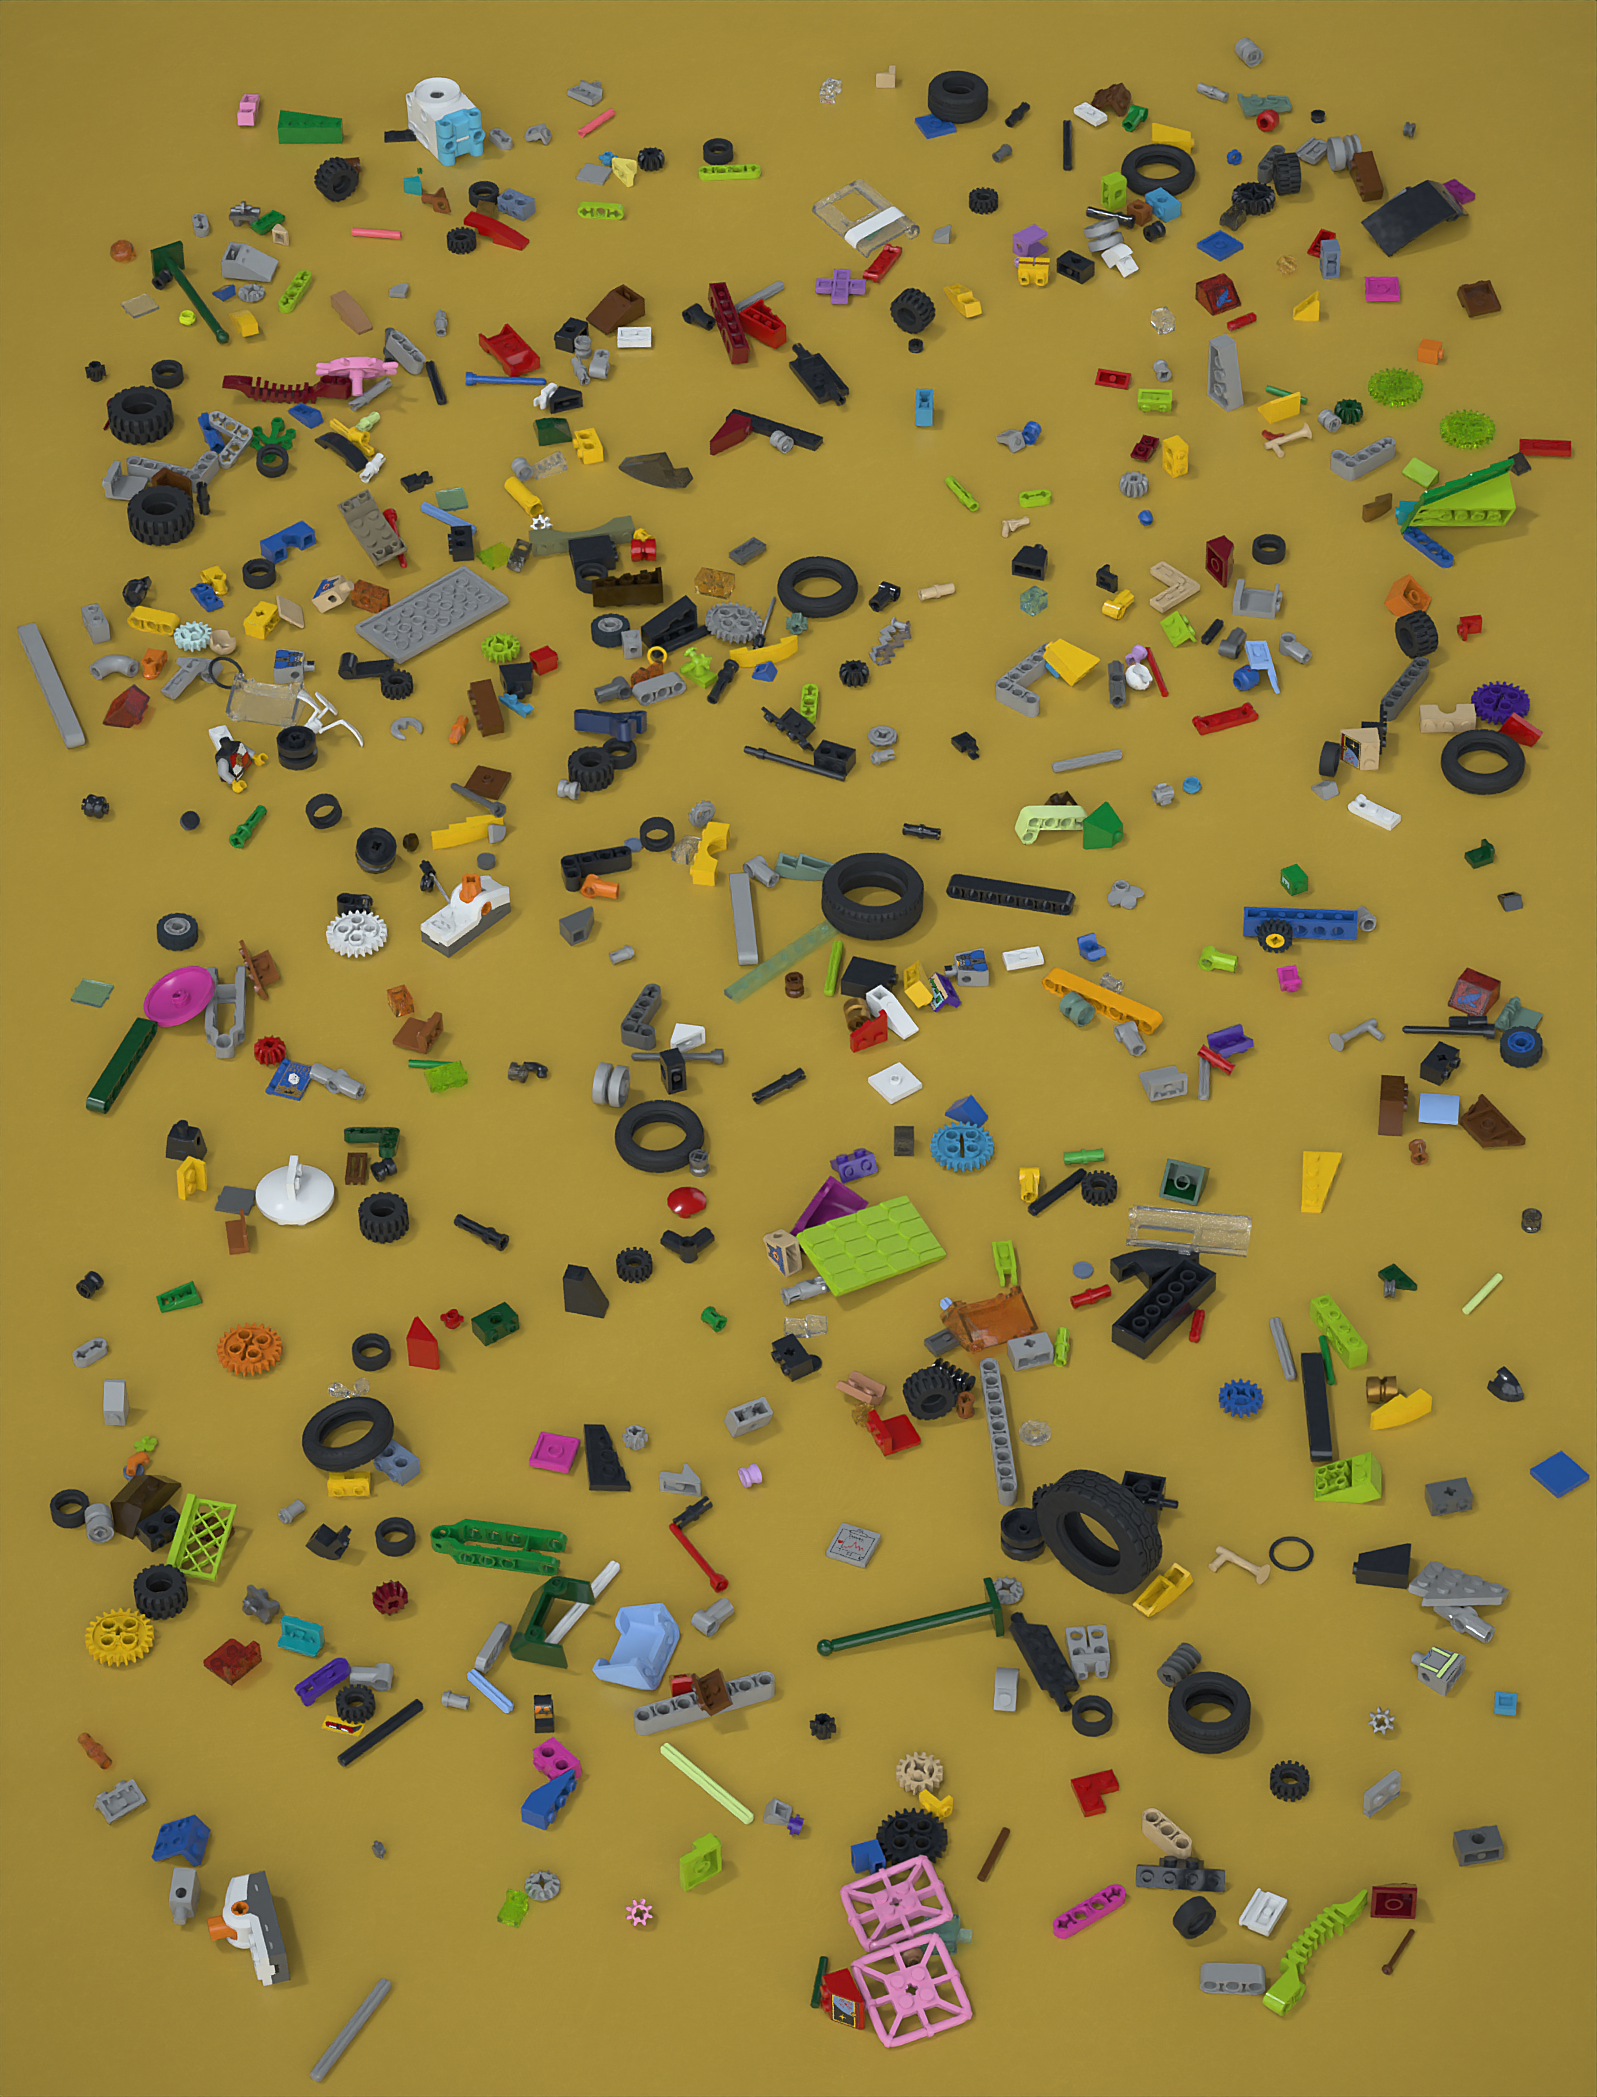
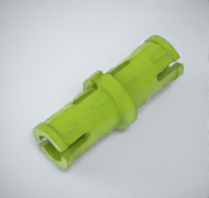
M1065 1327L1057 1328L1056 1342L1053 1344L1055 1350L1053 1363L1059 1367L1066 1365L1067 1352L1069 1351V1330Z

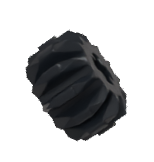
M657 147L644 148L639 151L637 157L640 169H645V171H658L659 168H663L665 161L664 153H662L661 149H657Z
M861 660L846 661L845 664H841L839 677L843 685L856 688L858 685L863 686V683H867L869 669L865 662L861 663Z

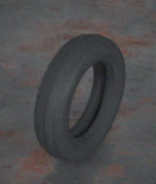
M1149 144L1134 149L1125 157L1121 167V175L1125 176L1127 180L1126 186L1141 196H1145V194L1160 187L1170 195L1176 196L1191 186L1195 177V165L1190 155L1178 147L1167 144ZM1164 163L1176 167L1180 172L1169 178L1153 179L1139 174L1137 170L1147 164Z
M812 556L799 559L788 565L779 577L777 591L782 604L791 612L801 613L803 617L826 618L837 615L852 605L857 596L858 582L853 570L844 562L830 557ZM811 577L830 578L842 586L836 593L820 598L804 596L794 589L798 582Z
M1475 729L1462 732L1447 742L1441 754V768L1446 779L1456 788L1472 794L1491 795L1510 789L1520 780L1525 769V757L1519 744L1506 734L1498 733V731L1494 730L1489 731L1488 729ZM1485 750L1501 755L1506 759L1508 765L1498 772L1482 774L1465 769L1459 764L1458 759L1465 753Z
M651 1100L630 1108L620 1118L615 1129V1145L623 1160L636 1169L651 1173L675 1171V1169L683 1168L690 1163L689 1154L694 1150L701 1149L704 1142V1129L697 1114L689 1107L670 1100ZM655 1122L675 1124L686 1133L683 1142L667 1150L645 1149L636 1144L632 1137L639 1128Z
M350 1397L346 1398V1400L336 1401V1403H332L316 1413L307 1423L302 1435L303 1451L313 1465L326 1471H346L360 1467V1465H364L379 1456L389 1445L394 1433L393 1417L389 1409L382 1402L374 1398ZM359 1420L374 1423L364 1437L352 1444L342 1447H326L322 1445L326 1437L333 1430L346 1423Z

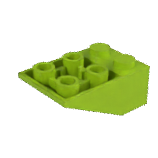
M1371 1451L1314 1468L1315 1501L1365 1503L1381 1498L1382 1466Z

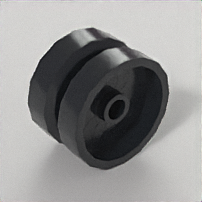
M290 726L279 732L276 737L279 763L283 767L297 771L310 768L316 763L318 759L316 735L312 729L305 726Z
M378 827L369 828L361 833L357 839L355 852L357 864L361 869L368 873L380 874L392 867L395 862L397 849L396 840L393 835L384 828Z
M1027 1507L1015 1508L1003 1516L1001 1520V1549L1009 1558L1017 1561H1030L1043 1554L1046 1542L1039 1529L1038 1514L1035 1509Z

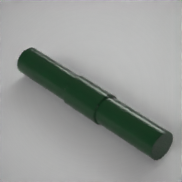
M821 1956L819 1959L810 2004L812 2008H819L822 1995L820 1986L823 1985L822 1976L826 1975L829 1960L826 1956Z

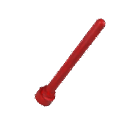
M392 508L386 509L383 512V516L398 538H400L396 526L397 513ZM403 553L398 556L401 568H406L407 562Z
M671 1523L669 1525L670 1531L710 1578V1586L716 1593L724 1591L729 1585L725 1576L716 1573L675 1523Z

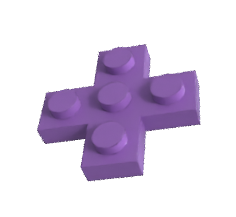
M834 269L833 279L817 278L816 293L831 294V304H848L849 294L865 295L866 279H850L851 269Z

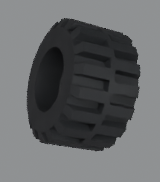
M1295 152L1275 154L1273 181L1278 195L1295 194L1300 191L1301 168L1299 158Z
M331 157L329 160H325L324 164H321L320 168L317 169V175L314 176L316 188L333 202H339L341 199L345 200L347 196H351V193L355 191V187L358 185L359 177L357 176L356 169L343 158L335 157L334 159Z
M907 288L891 303L890 314L894 318V323H897V326L901 327L903 331H908L910 334H918L933 321L936 315V310L933 307L934 303L931 302L929 296H926V293L921 292L919 289Z
M1418 610L1397 619L1395 635L1401 650L1406 656L1415 659L1432 653L1437 649L1439 643L1437 629L1433 620H1431V617L1426 612Z
M585 746V748L577 749L578 751L572 752L568 760L569 782H579L581 790L584 792L601 791L602 788L605 789L608 787L607 785L612 784L614 780V765L612 754H609L608 750H604L602 747Z
M391 1192L371 1194V1197H366L364 1202L360 1203L358 1208L360 1230L366 1239H372V1242H380L381 1244H385V1242L391 1243L393 1240H399L400 1236H404L406 1231H408L407 1203L398 1194H392Z
M927 1367L926 1369H919L918 1372L912 1373L911 1377H908L906 1383L903 1384L902 1391L908 1409L912 1416L917 1417V1419H938L940 1416H945L947 1412H951L952 1407H955L957 1404L958 1394L950 1373L943 1368Z
M154 1564L150 1568H144L142 1570L143 1573L137 1574V1579H134L133 1582L137 1609H139L141 1614H145V1617H153V1620H158L159 1618L166 1620L167 1617H175L176 1613L180 1614L182 1608L187 1606L186 1578L179 1568H173L170 1564L164 1566V1564L155 1566Z

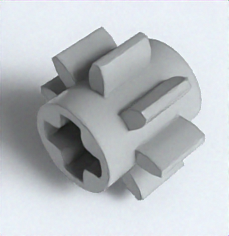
M1165 782L1155 785V790H1152L1154 802L1160 803V806L1172 803L1171 799L1174 798L1173 788L1170 785L1166 786Z
M639 1425L626 1427V1433L622 1434L626 1448L639 1450L645 1447L644 1442L648 1441V1433H645L644 1427L642 1428Z
M1379 1706L1377 1714L1374 1712L1369 1714L1373 1720L1369 1721L1368 1725L1374 1726V1733L1377 1730H1382L1384 1735L1386 1734L1387 1727L1393 1729L1394 1725L1390 1722L1396 1717L1390 1716L1389 1708L1386 1711H1382ZM1383 1716L1385 1720L1384 1723H1382L1381 1725L1378 1722L1379 1719Z

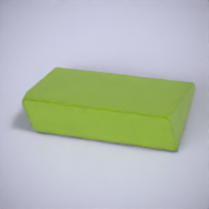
M1416 457L1412 458L1402 471L1404 476L1426 489L1439 482V471Z

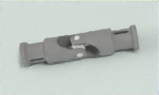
M820 1275L814 1279L796 1283L794 1287L782 1288L780 1294L783 1303L787 1306L795 1300H805L831 1290Z

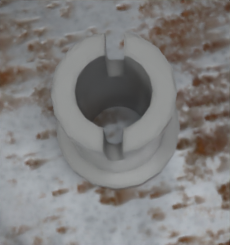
M889 748L879 752L873 751L870 754L871 762L879 765L883 761L893 760L895 758V755H891L894 753L893 749Z
M626 945L623 949L609 953L613 965L625 959L630 960L634 956L632 947H627Z
M297 1499L287 1508H282L278 1517L284 1524L291 1523L295 1516L305 1510V1506Z
M451 1690L448 1692L444 1691L441 1704H444L445 1707L453 1706L467 1710L470 1696L454 1694Z

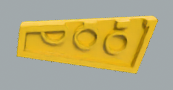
M1303 1151L1301 1212H1322L1343 1153Z

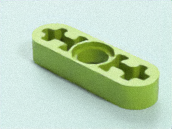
M590 201L581 202L577 209L580 217L620 220L625 212L624 206L619 203ZM602 208L605 210V213H599L597 209Z
M810 683L802 687L800 715L809 722L814 723L817 717L818 686Z

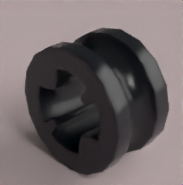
M1313 110L1311 112L1312 122L1323 123L1325 121V112L1323 110Z
M914 338L908 342V350L911 353L923 351V341L921 339Z
M423 875L420 883L421 891L427 890V892H432L434 876L427 877V875Z

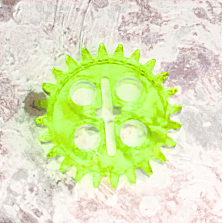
M1386 368L1385 372L1380 370L1379 373H1374V376H1371L1368 383V392L1370 396H1373V400L1377 399V403L1383 402V405L1388 403L1390 407L1395 404L1396 407H1399V404L1405 406L1406 403L1411 405L1412 401L1417 402V398L1420 399L1423 394L1422 379H1419V375H1414V372L1408 373V369L1402 371L1401 368L1399 370H1395V368L1389 370Z
M1463 409V412L1460 413L1456 410V414L1450 412V416L1445 415V419H1442L1439 434L1442 439H1445V443L1450 442V446L1456 444V448L1462 446L1463 449L1469 447L1472 450L1474 446L1478 449L1479 445L1484 447L1485 443L1489 444L1490 440H1493L1495 424H1493V420H1490L1489 416L1485 417V413L1479 415V411L1472 413V410L1466 412Z

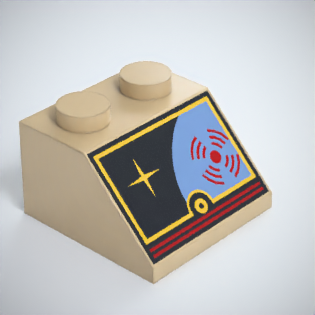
M1341 729L1340 760L1358 770H1378L1380 749L1378 729Z

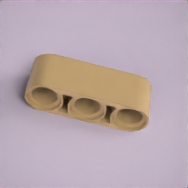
M1148 1808L1143 1812L1142 1832L1168 1856H1175L1177 1859H1186L1192 1856V1840L1185 1832L1155 1808Z

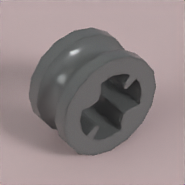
M1406 122L1403 135H1409L1412 138L1415 133L1416 124Z
M1387 1279L1384 1280V1297L1387 1298L1388 1295L1392 1298L1395 1297V1280L1391 1282Z

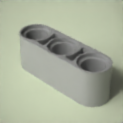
M396 330L392 331L386 343V349L408 372L415 375L420 374L426 360L425 356L403 333Z
M673 671L636 684L632 689V694L641 705L647 706L683 693L686 689V683L677 672Z
M1205 1963L1200 1968V1989L1206 1993L1259 1995L1265 1992L1266 1970L1263 1966L1257 1964Z

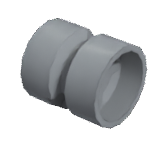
M1243 38L1237 42L1235 53L1248 66H1255L1260 63L1263 58V52L1251 39Z
M102 1503L87 1507L84 1517L88 1539L95 1543L107 1542L114 1535L110 1507Z

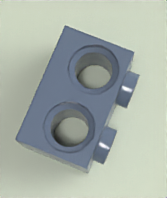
M509 188L497 197L498 211L521 221H525L535 213V199Z
M1337 239L1321 240L1320 271L1323 279L1339 278L1341 250Z
M391 1439L386 1449L373 1461L377 1470L383 1471L392 1481H396L402 1486L420 1473L419 1458L393 1439Z

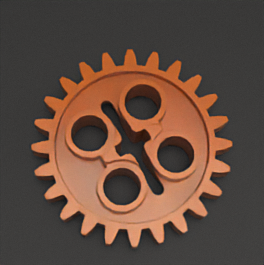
M246 1322L245 1327H241L238 1324V1329L235 1330L231 1327L230 1333L224 1332V1337L219 1338L220 1343H217L219 1363H222L223 1368L228 1367V1372L235 1370V1375L243 1372V1376H246L247 1372H250L254 1376L256 1371L262 1374V1369L269 1371V1365L275 1367V1361H280V1355H282L283 1347L280 1335H277L276 1330L271 1331L270 1326L264 1329L263 1323L259 1327L256 1326V1322L252 1326H249Z

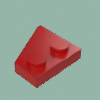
M1514 712L1498 730V733L1506 734L1518 744L1533 747L1543 734L1542 731Z
M884 1009L878 1012L880 1016L872 1022L867 1020L860 1028L850 1034V1049L853 1053L888 1040L887 1013Z

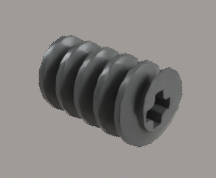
M1184 1642L1181 1643L1157 1670L1158 1678L1165 1686L1173 1687L1177 1685L1182 1679L1188 1677L1192 1669H1195L1197 1664L1202 1661L1200 1653L1192 1645Z

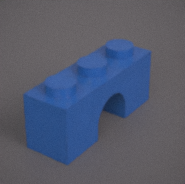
M302 520L261 540V555L273 562V564H276L287 558V547L294 546L302 551L316 544L315 531Z

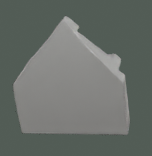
M580 80V86L568 89L567 96L591 106L602 100L601 82L595 81L591 84Z

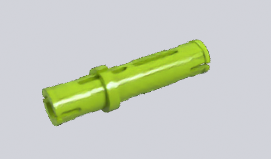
M948 476L945 479V484L970 511L974 512L979 508V503L975 501L972 494L966 491L953 476Z

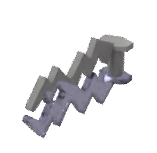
M893 617L891 625L880 630L882 634L879 637L881 646L872 647L873 652L869 653L872 661L876 663V657H881L880 651H886L882 653L884 660L878 661L877 666L891 663L889 657H895L892 649L904 647L902 640L911 639L910 621L903 623L897 621L896 617ZM896 628L902 629V630H899V634H898V635H893V639H894L895 642H892V643H887V642H886V641L892 640V638H891V636L889 635V633L896 632V630H895Z

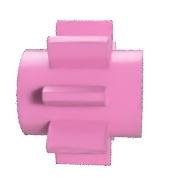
M644 1898L640 1902L632 1899L633 1904L625 1906L630 1913L625 1916L626 1919L633 1918L634 1926L638 1922L646 1925L645 1920L647 1917H653L648 1913L652 1906H644ZM637 1907L642 1910L640 1917L635 1914Z

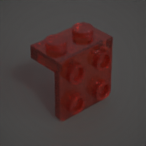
M229 1639L204 1659V1667L232 1686L262 1662L260 1644L253 1640L245 1647L237 1640Z

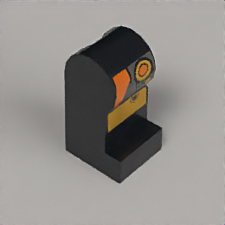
M552 1694L534 1695L535 1733L554 1732Z

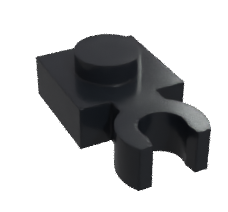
M424 471L420 475L414 473L403 477L400 481L405 490L410 493L424 488L423 484L433 483V477L429 476L428 471Z

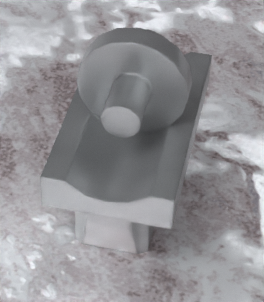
M241 201V205L231 207L229 220L233 221L234 226H241L243 221H248L250 225L258 221L261 212L260 207H252V205H247L246 201Z
M253 1585L247 1586L248 1594L243 1600L242 1611L246 1615L254 1614L264 1624H269L272 1616L279 1613L280 1604L276 1600L269 1602L268 1592L264 1588L257 1590Z

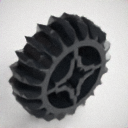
M1247 181L1246 184L1241 183V186L1238 185L1233 190L1231 201L1233 208H1236V211H1240L1241 214L1260 216V214H1266V212H1270L1273 209L1276 197L1271 186L1261 184V182L1250 183Z

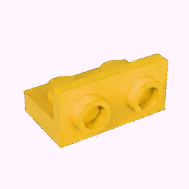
M188 1156L178 1168L177 1183L180 1199L186 1201L190 1194L195 1192L196 1188L203 1191L207 1190L206 1163L204 1161Z
M370 1471L329 1473V1480H327L329 1497L370 1495Z

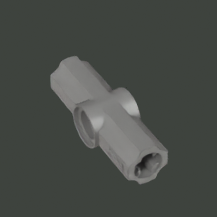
M315 1063L309 1073L311 1079L324 1084L333 1094L341 1092L360 1100L366 1090L364 1084L351 1079L343 1069L334 1071L322 1064Z
M1434 1606L1433 1611L1449 1620L1457 1632L1464 1633L1466 1631L1483 1643H1488L1495 1633V1627L1479 1618L1477 1612L1470 1606Z

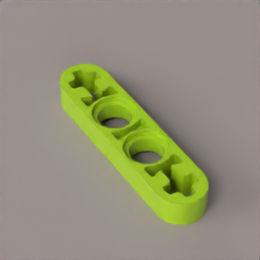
M757 164L702 166L698 169V177L703 181L756 179L761 176V167Z
M301 270L296 274L278 301L281 313H290L294 310L312 283L310 271Z

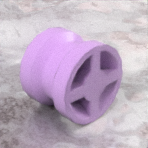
M755 1463L751 1464L749 1468L743 1467L738 1470L740 1480L745 1488L751 1487L753 1483L758 1484L762 1482L761 1472Z

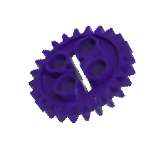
M1497 681L1495 685L1489 682V686L1483 684V688L1477 687V691H1474L1471 697V704H1474L1476 717L1481 716L1482 721L1487 719L1488 723L1494 721L1495 725L1498 722H1501L1503 725L1513 712L1524 719V715L1527 716L1530 708V699L1528 694H1524V689L1519 690L1520 686L1513 687V683L1506 685L1505 681L1503 684Z

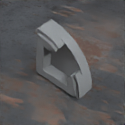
M408 283L392 287L389 291V297L405 298L409 289Z
M494 824L488 826L490 844L499 842L504 838L506 826Z

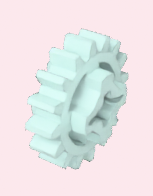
M193 621L192 624L186 622L185 626L181 624L180 628L175 629L174 640L175 645H178L179 649L184 647V651L189 649L193 652L194 649L200 651L201 647L207 648L206 644L209 645L212 630L208 628V624L203 625L202 622L196 623V621Z

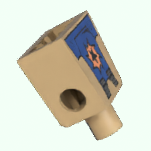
M343 575L323 579L311 601L323 613L342 604L349 592L354 590V584L351 580L347 581Z
M783 1229L764 1236L763 1242L766 1244L768 1259L785 1277L803 1269L799 1241L796 1237Z

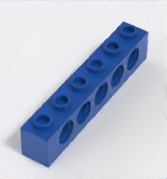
M1244 907L1243 936L1258 937L1259 927L1265 920L1270 922L1271 918L1274 921L1280 918V922L1286 920V924L1288 922L1291 924L1293 938L1356 940L1358 911Z

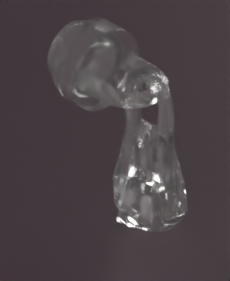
M360 1378L353 1384L355 1391H352L340 1382H334L329 1385L328 1392L330 1396L344 1399L350 1398L348 1397L349 1394H353V1397H360L361 1394H367L370 1389V1383L366 1379Z

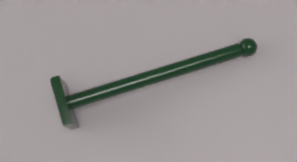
M177 241L150 250L153 277L158 276L162 269L169 270L213 331L217 341L221 344L227 343L229 334L223 330L181 271L185 269L183 243Z
M988 1577L983 1579L985 1603L832 1639L831 1641L822 1639L817 1644V1652L822 1656H828L833 1651H841L986 1615L990 1616L996 1637H1000L1005 1634L1002 1607L992 1578Z

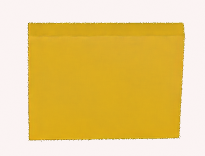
M1297 392L1270 401L1257 409L1270 424L1300 414L1301 394Z

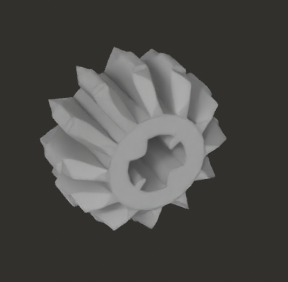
M1132 471V473L1126 472L1125 475H1121L1119 488L1123 495H1127L1128 498L1131 496L1136 498V496L1142 497L1143 494L1147 493L1149 481L1145 474H1140V471L1137 473Z

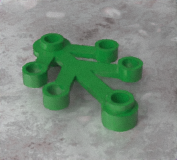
M280 417L273 418L271 422L272 431L269 438L263 433L262 427L256 426L252 429L254 437L249 445L257 451L263 447L260 445L259 439L266 445H279L282 443L281 446L285 450H289L293 447L291 439L296 438V430L292 428L287 429L285 435L277 438L278 433L285 429L284 420ZM266 455L263 457L262 462L272 463L276 455Z

